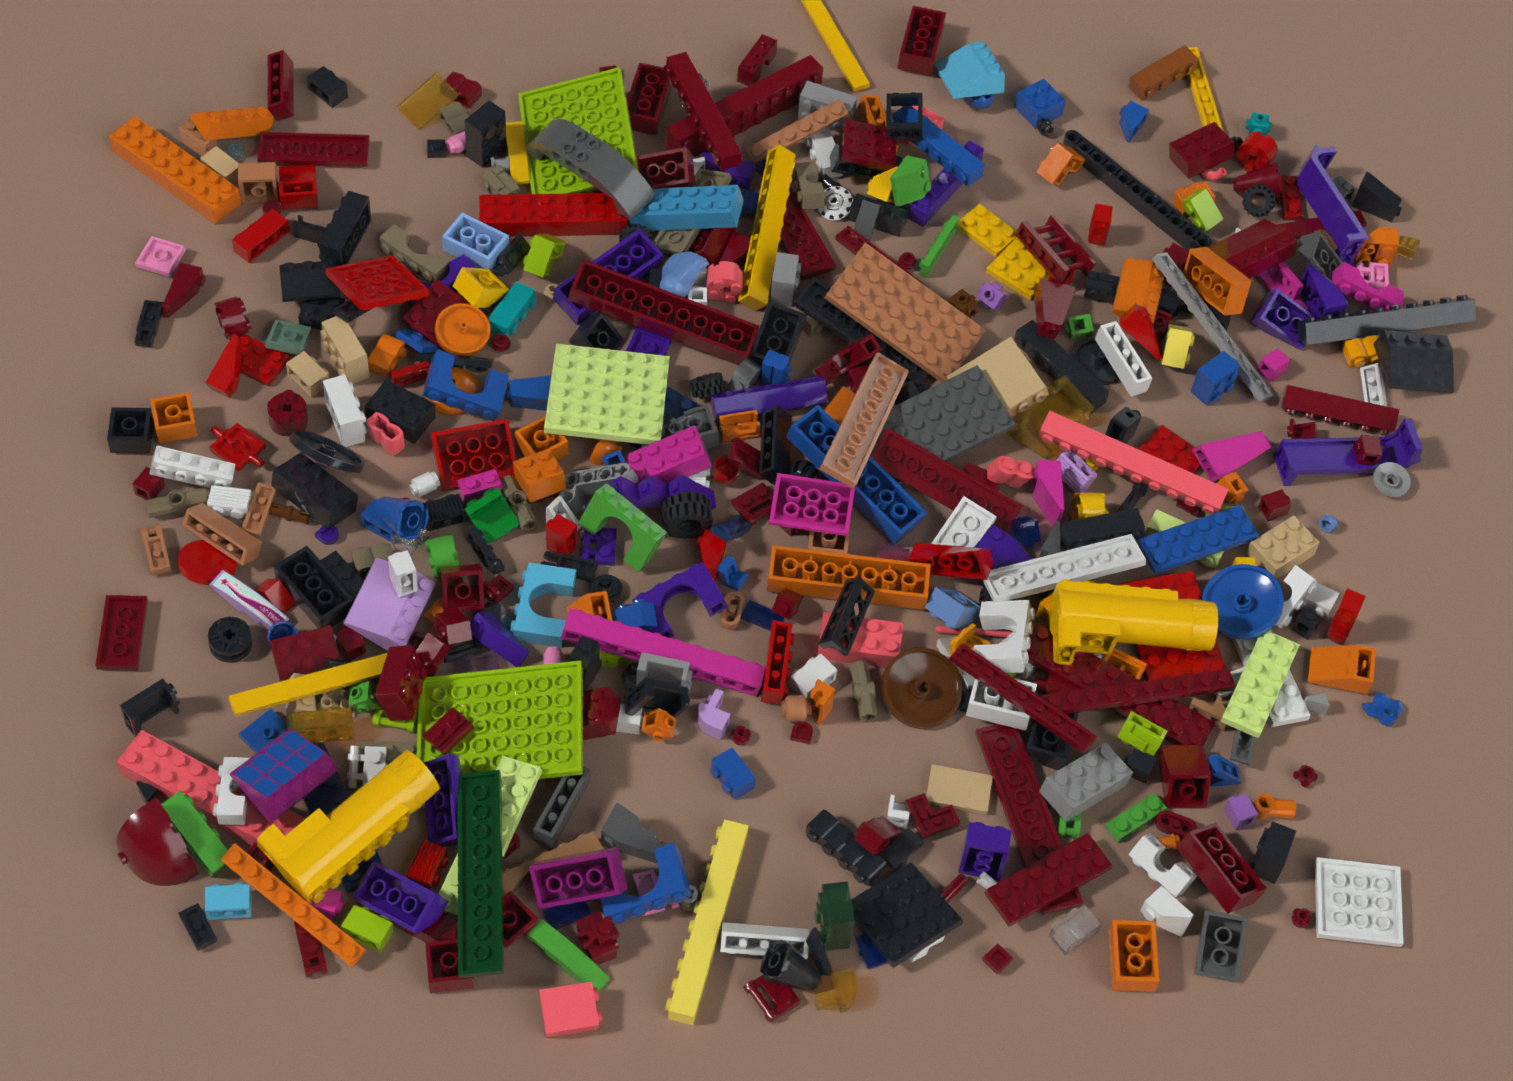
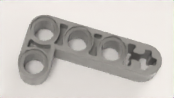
M628 463L569 472L565 474L566 490L560 491L559 496L563 498L572 513L575 514L583 508L584 497L593 495L604 484H609L620 476L636 484L639 479Z

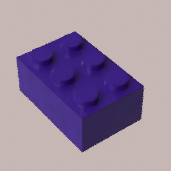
M969 822L961 851L958 873L979 877L983 872H986L994 880L1000 881L1009 853L1012 830L1002 826H987L981 822Z

